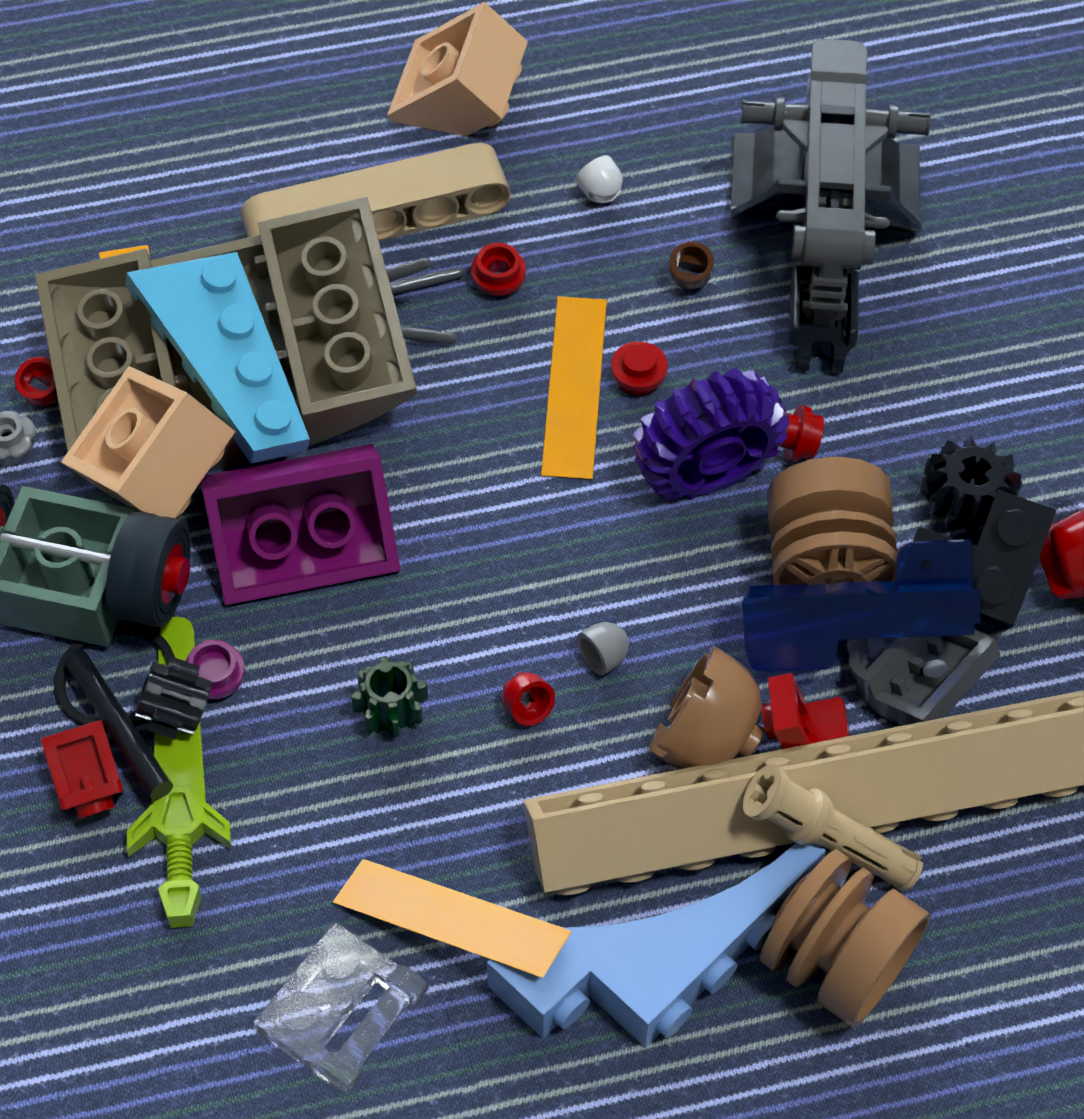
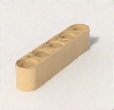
M472 143L260 193L251 197L243 204L240 216L248 238L260 235L257 222L368 197L378 240L383 241L493 214L505 207L510 201L511 191L494 148L485 143Z

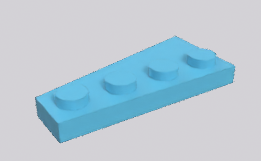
M237 252L126 273V288L135 301L140 299L151 314V323L162 339L168 338L182 358V367L193 382L198 381L211 398V408L218 418L236 431L232 437L250 463L307 452L310 438Z

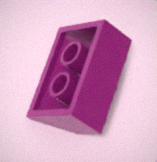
M374 444L205 475L201 481L225 605L401 571L381 457Z

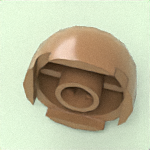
M712 646L709 655L705 653L699 659L669 705L672 707V710L668 717L672 724L667 729L661 722L659 723L650 742L648 752L678 769L718 764L733 759L736 755L739 757L750 756L765 732V728L756 723L762 708V700L759 686L750 671L735 658Z

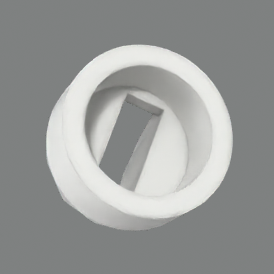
M606 155L598 157L584 166L577 174L575 182L591 201L604 204L612 202L619 195L623 178L615 162L610 156Z

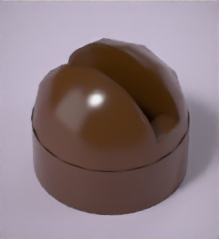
M688 241L678 245L672 251L669 259L672 279L679 287L685 290H697L705 286L711 279L714 269V259L709 248L695 241ZM678 267H681L682 269L687 270V271H690V272H693V273H702V274H700V275H695V274H691V273H686V272L678 271Z

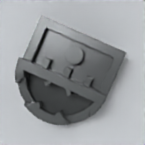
M914 598L912 608L900 609L888 613L885 606L874 609L856 624L847 640L849 666L861 699L873 712L901 725L944 718L1000 656L996 638L947 619L943 602L929 598Z

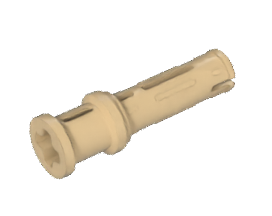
M775 764L764 766L749 783L743 799L745 815L757 821L768 819L786 829L788 838L800 845H808L815 842L830 851L837 849L849 857L854 865L865 868L900 891L910 889L919 879L923 868V862L920 861L921 855L894 843L873 829L837 811V809L833 808V803L828 794L820 789L811 788L807 790L788 779L784 769Z

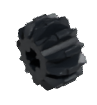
M971 435L964 441L963 447L948 440L941 448L940 454H932L931 458L927 460L924 469L925 477L922 478L920 485L921 499L928 501L926 508L928 518H946L944 522L946 533L959 525L965 527L971 539L978 532L979 526L984 528L997 489L1019 496L1022 487L1021 474L1013 471L1015 466L1013 455L997 456L995 441L982 448L976 446Z

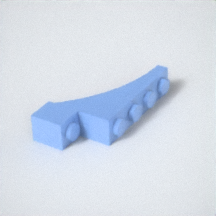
M815 842L808 845L795 843L774 862L741 883L699 903L665 914L612 925L567 927L565 929L572 932L543 978L490 959L487 962L488 987L542 1039L557 1025L562 1029L571 1026L590 1003L588 996H590L646 1048L660 1033L666 1038L675 1034L690 1017L693 1011L690 1004L705 989L711 994L717 992L731 978L738 966L735 960L749 946L755 950H759L764 946L772 930L773 921L783 902L797 883L805 875L811 873L825 857L826 849Z

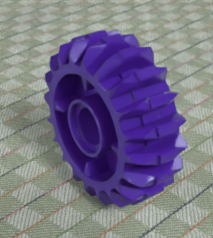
M733 368L724 375H721L716 370L712 371L706 379L698 381L693 378L690 385L681 390L673 389L672 396L666 400L657 401L654 404L655 411L644 415L640 419L642 427L638 428L633 434L635 444L632 450L636 456L635 463L646 483L652 486L656 494H664L667 500H676L683 495L687 499L693 500L698 495H709L720 489L729 488L730 485L738 481L746 482L747 475L754 470H762L765 467L764 460L774 457L779 452L777 446L782 444L787 438L785 429L789 425V421L785 415L786 409L782 404L781 398L774 386H770L765 377H759L754 370L741 373L738 368Z

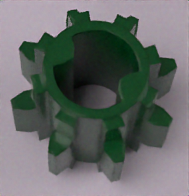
M384 656L379 659L380 663L374 667L368 665L365 670L359 669L357 671L360 690L351 694L353 712H363L366 731L369 733L373 730L377 733L380 730L391 731V736L399 737L400 729L407 725L411 728L415 723H422V707L419 703L428 700V686L426 681H417L413 662L409 661L406 663L403 660H400L399 663L389 662V657Z

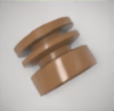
M817 458L790 466L773 478L766 493L769 528L773 538L770 544L773 561L772 576L777 593L786 601L806 608L832 610L852 608L875 601L893 589L900 575L895 531L892 529L894 517L890 479L878 466L854 458Z
M835 849L827 854L811 873L805 875L797 883L783 902L773 921L772 930L761 950L759 961L777 972L795 956L786 979L795 987L801 986L821 968L826 972V975L821 983L816 1002L851 1027L856 1028L876 1007L902 971L926 931L932 915L894 888L881 897L871 908L864 903L869 895L874 875L865 868H862L844 884L850 872L852 860Z

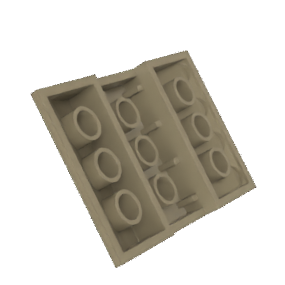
M368 197L257 222L260 235L150 260L147 249H141L35 274L67 451L73 446L128 366L187 392L216 415L211 408V398L198 381L193 382L182 367V358L168 338L162 339L151 323V314L140 299L135 301L126 288L125 282L127 272L237 252L307 430L310 438L308 446L372 421L417 395V388ZM232 437L225 446L224 454L220 461L209 470L250 463V461ZM72 471L74 476H80L74 471Z

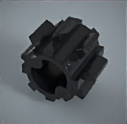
M171 657L168 666L153 661L146 676L135 711L136 717L148 720L147 731L174 740L178 731L194 735L203 715L211 689V680L199 677L198 670L200 666Z

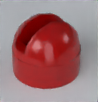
M33 357L23 362L15 374V386L21 396L34 406L46 407L55 404L58 401L51 360L45 357ZM35 378L49 388L42 391L31 386L30 383Z
M519 672L509 682H505L501 692V700L506 712L519 724L532 726L542 722L551 713L555 704V692L539 675L531 672ZM525 692L532 699L526 706L520 700Z

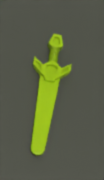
M176 616L172 617L165 626L160 628L159 634L168 642L175 658L185 661L191 650L195 647L192 623L184 617ZM158 647V663L167 666L166 657ZM200 722L194 735L178 731L175 740L155 733L154 756L172 782L173 788L166 796L160 799H152V804L127 830L128 857L155 838L167 846V881L158 888V892L170 928L193 926L201 902L200 887L192 880V845L204 834H207L232 849L230 822L206 803Z

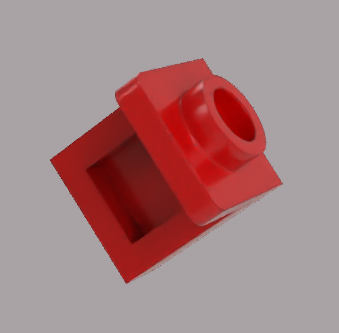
M793 673L768 678L770 702L763 703L761 711L764 728L769 740L778 739L782 748L786 749L850 736L846 705L841 697L806 703Z
M102 720L40 738L56 788L61 811L75 807L77 817L80 819L115 808L112 795L124 791Z

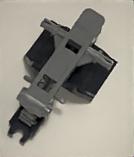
M820 39L816 41L812 47L811 76L807 82L805 105L785 103V98L776 97L775 103L746 101L743 99L741 124L773 125V127L755 134H734L730 219L771 222V219L775 218L782 222L804 223V226L794 225L791 259L802 260V266H795L792 270L788 323V343L796 345L795 358L798 370L809 371L811 357L816 354H822L831 360V372L843 373L847 350L853 349L856 346L859 322V273L856 270H860L861 265H872L875 252V231L865 230V227L921 232L920 145L899 144L892 139H895L896 133L928 136L931 113L898 111V105H889L888 110L866 109L867 49L862 43L857 41Z

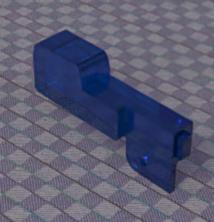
M971 539L913 541L906 543L897 554V583L895 581H867L816 585L748 586L745 590L742 608L744 643L749 664L758 672L829 669L834 663L838 639L975 635L974 623H980L979 589H973ZM923 560H930L932 567L923 569L920 564Z

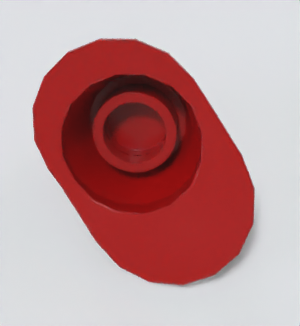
M1084 509L1051 526L1040 555L1041 566L1052 594L1059 599H1084Z

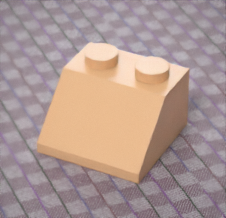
M486 2L479 4L414 41L387 117L395 123L465 137L486 126L493 127L497 125L509 109L508 99L513 84L522 71L521 61L528 41Z
M128 366L61 463L125 506L136 509L137 512H147L160 517L176 518L188 507L191 495L209 469L220 461L224 454L225 446L236 431L187 392Z

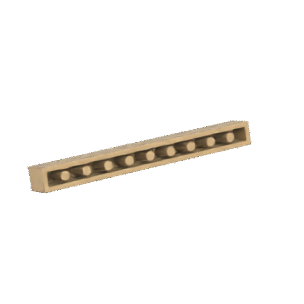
M1084 690L730 759L718 764L694 766L525 799L523 802L534 871L544 893L554 891L560 895H573L588 890L591 887V883L617 879L621 882H638L648 879L653 875V871L676 866L685 870H697L711 866L716 858L736 854L755 858L772 854L776 851V846L795 842L788 838L786 829L768 819L757 821L745 815L743 810V799L749 783L760 769L769 764H775L784 769L788 779L807 790L817 788L827 793L833 803V808L878 833L895 829L900 821L920 817L930 821L947 820L955 817L960 809L980 805L990 809L1007 808L1015 805L1020 797L1040 793L1050 797L1070 795L1078 790V786L1084 785Z

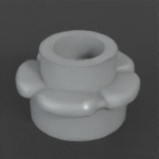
M14 411L0 412L1 465L9 466L23 462L30 456L34 446L32 439L36 436L34 423L28 417H19V414ZM5 433H12L9 436L2 437V435Z

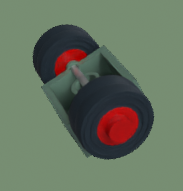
M0 483V624L109 647L119 619L139 622L153 627L165 626L176 612L189 579L191 539L187 524L172 517H160L152 513L137 512L134 508L26 486L21 487L14 503V497L10 488Z

